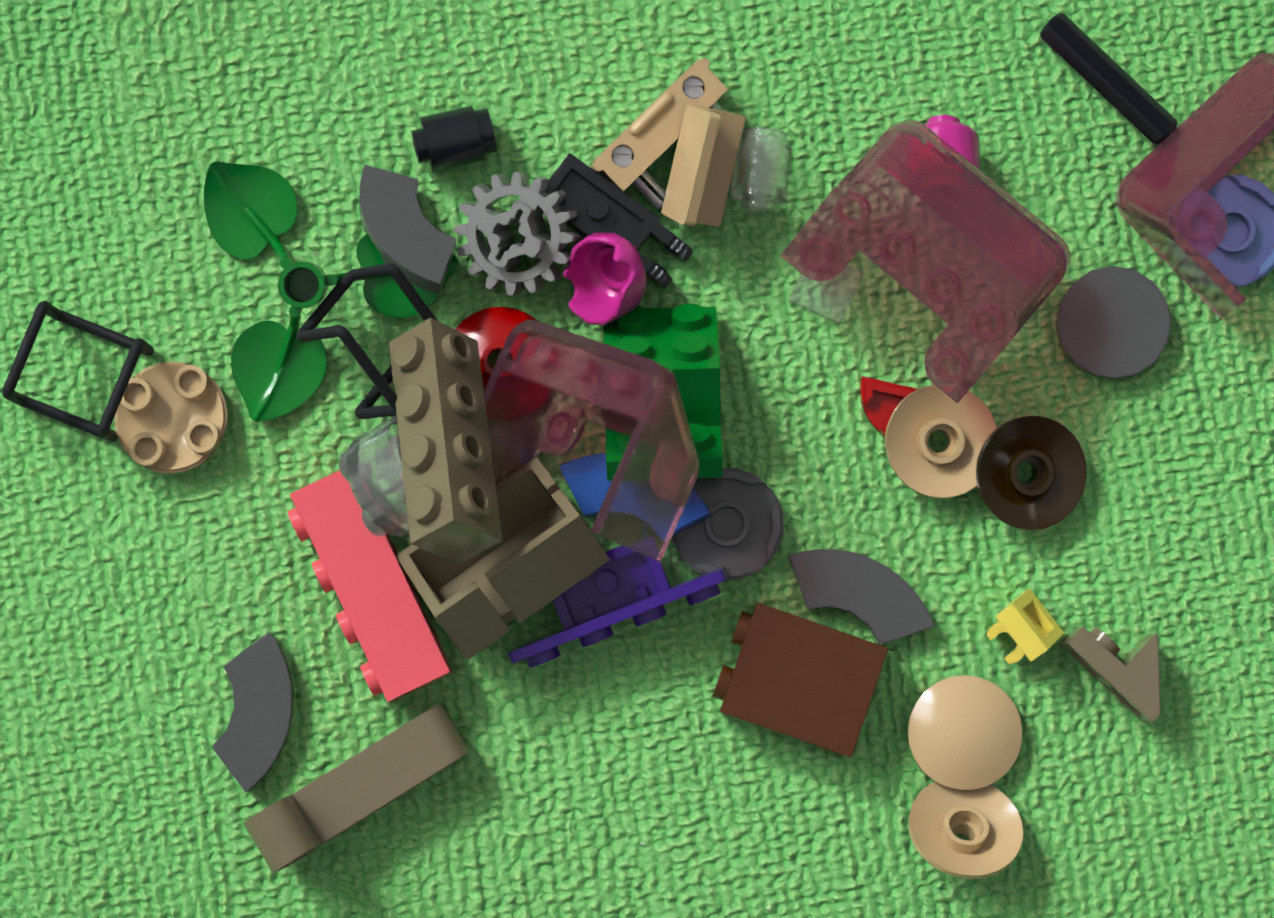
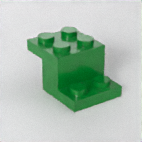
M681 304L675 308H644L637 306L634 310L616 321L603 326L607 481L723 478L720 357L716 306L701 307L696 304Z

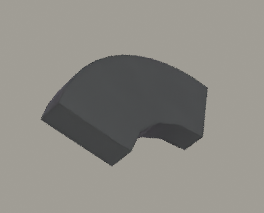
M364 165L359 188V212L364 232L369 235L372 243L382 255L384 263L395 264L401 269L411 284L439 295L456 250V238L437 230L423 216L417 201L418 179Z
M817 549L789 555L807 610L831 607L850 612L869 627L879 645L934 627L928 610L913 588L902 577L876 560L857 553L835 549Z
M268 632L224 665V669L233 685L234 710L227 730L213 744L212 748L245 792H249L255 787L279 758L289 735L288 732L292 718L294 689L291 671L285 654L272 632Z

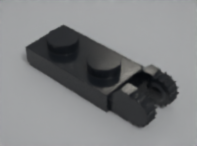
M570 153L548 181L546 193L551 194L563 190L567 194L559 207L562 212L576 210L577 217L567 222V224L585 237L593 233H615L630 241L639 251L651 236L670 255L687 261L694 252L689 245L662 226L659 217ZM638 252L645 267L646 277L665 290L673 280L669 276L668 271Z

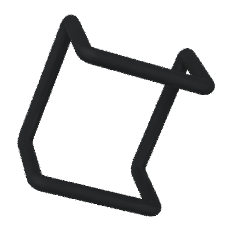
M393 263L363 267L347 272L297 332V339L300 342L339 337L374 383L373 388L355 410V415L358 419L397 415L395 405L397 395L389 386L393 381L392 367L390 365L385 373L381 375L345 327L336 325L315 328L354 281L383 275L392 276L424 321L430 317L437 320L401 269ZM381 395L389 404L372 407Z
M41 301L35 309L3 386L2 395L5 399L19 406L105 440L115 442L118 436L116 431L110 429L136 363L140 354L150 356L153 354L154 348L141 338L133 339L62 311L47 301ZM45 315L130 349L99 425L14 391Z

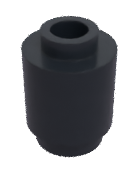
M472 105L422 116L419 117L421 129L411 131L418 163L429 162L432 172L484 161L485 154L497 152L494 130L487 108L474 110Z

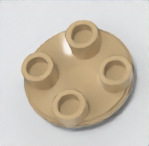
M183 362L158 363L145 368L130 378L115 414L116 433L126 453L146 469L166 474L185 472L204 463L219 447L227 427V405L217 383L201 368Z
M954 676L930 686L917 700L909 718L908 741L917 766L932 780L952 789L974 790L993 784L1010 770L1021 748L1022 724L1015 704L1006 692L996 684L975 676Z

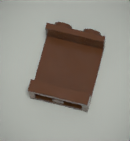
M758 602L752 614L742 611L731 641L732 644L741 646L735 666L732 668L723 665L712 696L722 700L719 712L832 752L852 757L889 648Z

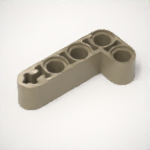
M442 703L294 794L286 796L246 820L243 825L274 874L417 787L471 751Z

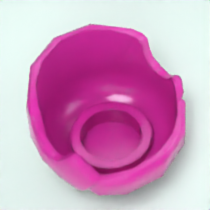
M593 233L585 237L573 247L569 266L563 273L564 278L569 279L575 289V294L569 302L570 309L590 325L605 326L634 310L640 304L647 289L646 271L640 254L630 241L615 233Z

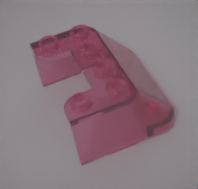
M914 120L898 122L884 132L830 192L780 255L805 277L815 281H827L840 274L860 250L943 319L948 325L927 350L924 362L925 370L932 383L957 404L1067 274L1071 263L1068 245L1058 234L930 128Z

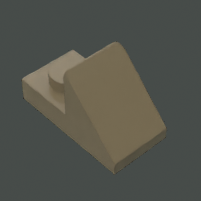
M1083 626L1074 628L1059 644L1143 723H1153L1159 717L1160 683L1157 633L1147 634L1122 662L1115 657L1120 651L1118 645L1097 627H1094L1091 632H1088Z

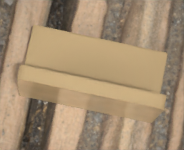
M686 103L661 214L682 225L694 227L696 223L720 227L746 120L745 116Z

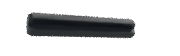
M1064 13L1056 14L1043 27L1040 33L1041 38L1153 144L1159 145L1176 129L1178 125L1177 120Z

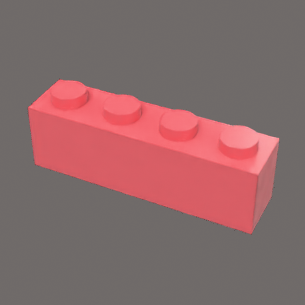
M351 464L291 493L290 496L295 508L287 511L289 519L301 542L311 539L320 559L311 563L324 592L328 593L335 590L344 610L336 614L337 621L348 643L351 645L359 641L368 662L360 665V669L374 697L383 693L387 702H394L454 673L409 576L396 557L398 553L358 469Z

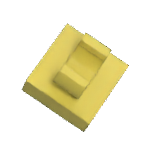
M1029 588L996 615L998 621L989 628L986 636L992 640L1000 633L1006 632L1010 634L1017 646L1004 659L1008 664L1020 661L1025 655L1032 662L1046 652L1064 634V631Z

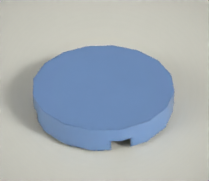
M1244 175L1217 177L1201 183L1182 202L1174 221V244L1183 264L1198 279L1217 287H1244L1264 278L1274 268V193L1264 183Z

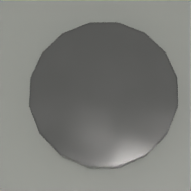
M1109 266L1091 270L1069 287L1060 302L1055 327L1059 345L1074 366L1083 372H1088L1102 379L1117 380L1135 376L1157 360L1168 342L1171 319L1167 301L1152 280L1133 269Z
M723 468V478L693 479L689 485L704 500L712 516L672 537L682 560L701 575L725 566L729 576L727 580H741L760 571L776 554L784 532L783 511L773 491L757 475L738 468Z

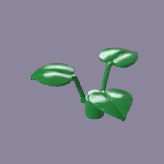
M215 161L208 168L204 185L205 215L212 236L224 251L242 260L256 258L265 250L269 243L280 261V266L284 269L278 279L279 293L282 299L291 305L288 329L275 321L255 323L240 334L232 350L231 368L235 383L244 399L250 418L255 422H262L281 417L297 409L320 387L327 370L326 348L321 340L300 342L297 339L301 312L303 308L319 304L326 296L328 286L337 285L347 272L326 275L314 263H293L277 236L288 232L294 226L298 214V204L293 187L281 174L272 169L257 165ZM369 235L363 236L356 249L361 267L385 264L382 261V255L372 243ZM453 255L442 289L458 268V259L455 255ZM391 275L356 280H365L363 286L365 300L376 312L396 319L408 318L419 314ZM412 284L427 307L438 297V294L426 291Z

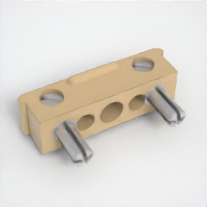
M702 58L694 62L590 163V168L600 173L622 192L633 184L656 209L662 208L663 202L647 187L639 176L664 201L666 190L646 169L679 138L686 103L725 111L716 101L728 88L708 68L710 65L709 60Z

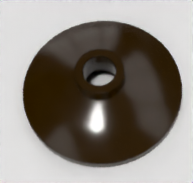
M1041 416L1017 417L996 428L984 442L976 465L978 491L988 510L1003 523L1026 530L1047 528L1067 517L1081 499L1087 478L1086 460L1078 440L1059 422ZM1027 461L1031 465L1032 475L1028 481L1021 482L1017 477V468L1022 462Z

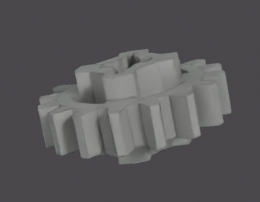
M517 171L513 173L510 185L504 173L491 176L492 189L485 184L476 185L472 188L474 196L478 200L477 203H461L459 209L469 217V220L466 224L454 226V232L467 236L468 244L461 246L457 253L458 256L472 254L475 262L470 266L468 273L473 276L485 271L488 274L485 285L487 289L498 288L505 281L507 295H516L521 292L524 282L527 290L533 293L543 289L541 276L550 283L558 281L562 277L556 263L569 264L571 253L565 249L566 243L580 240V234L567 230L566 223L577 217L576 210L562 212L559 205L567 194L563 190L551 194L546 193L549 179L545 176L537 177L529 185L527 171ZM508 195L520 196L518 201H514L510 211L493 207L496 202ZM544 213L549 221L551 234L547 231L543 219ZM520 222L518 232L525 237V241L514 244L516 234L509 229L510 224ZM484 233H485L486 236H487V239H488V242H489V245H490V248H491V252H489V250H488V248H487V246H486L485 239H484ZM524 255L541 259L536 266L529 270H514L515 266L521 263Z

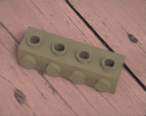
M430 317L389 342L394 392L397 395L395 405L410 544L460 564L502 542L478 341Z

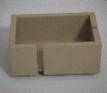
M537 457L496 485L502 542L460 564L412 544L396 555L430 611L466 660L491 646L500 637L509 632L510 629L506 625L508 622L516 618L521 623L531 615L538 613L548 603L578 582L589 577L595 570L610 560L580 514Z

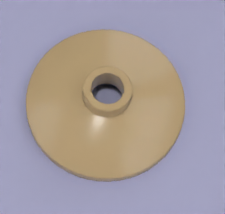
M950 384L925 386L907 395L892 412L885 433L887 458L896 476L913 491L934 498L959 496L977 486V459L984 442L997 426L988 407L972 392ZM936 430L941 431L947 440L946 446L941 452L933 451L928 444L930 434Z
M933 782L917 795L909 813V833L916 850L930 865L954 877L982 879L996 875L1005 870L1015 860L1022 845L1023 823L1017 808L1003 792L991 784L980 789L957 790ZM955 834H963L970 840L960 839Z

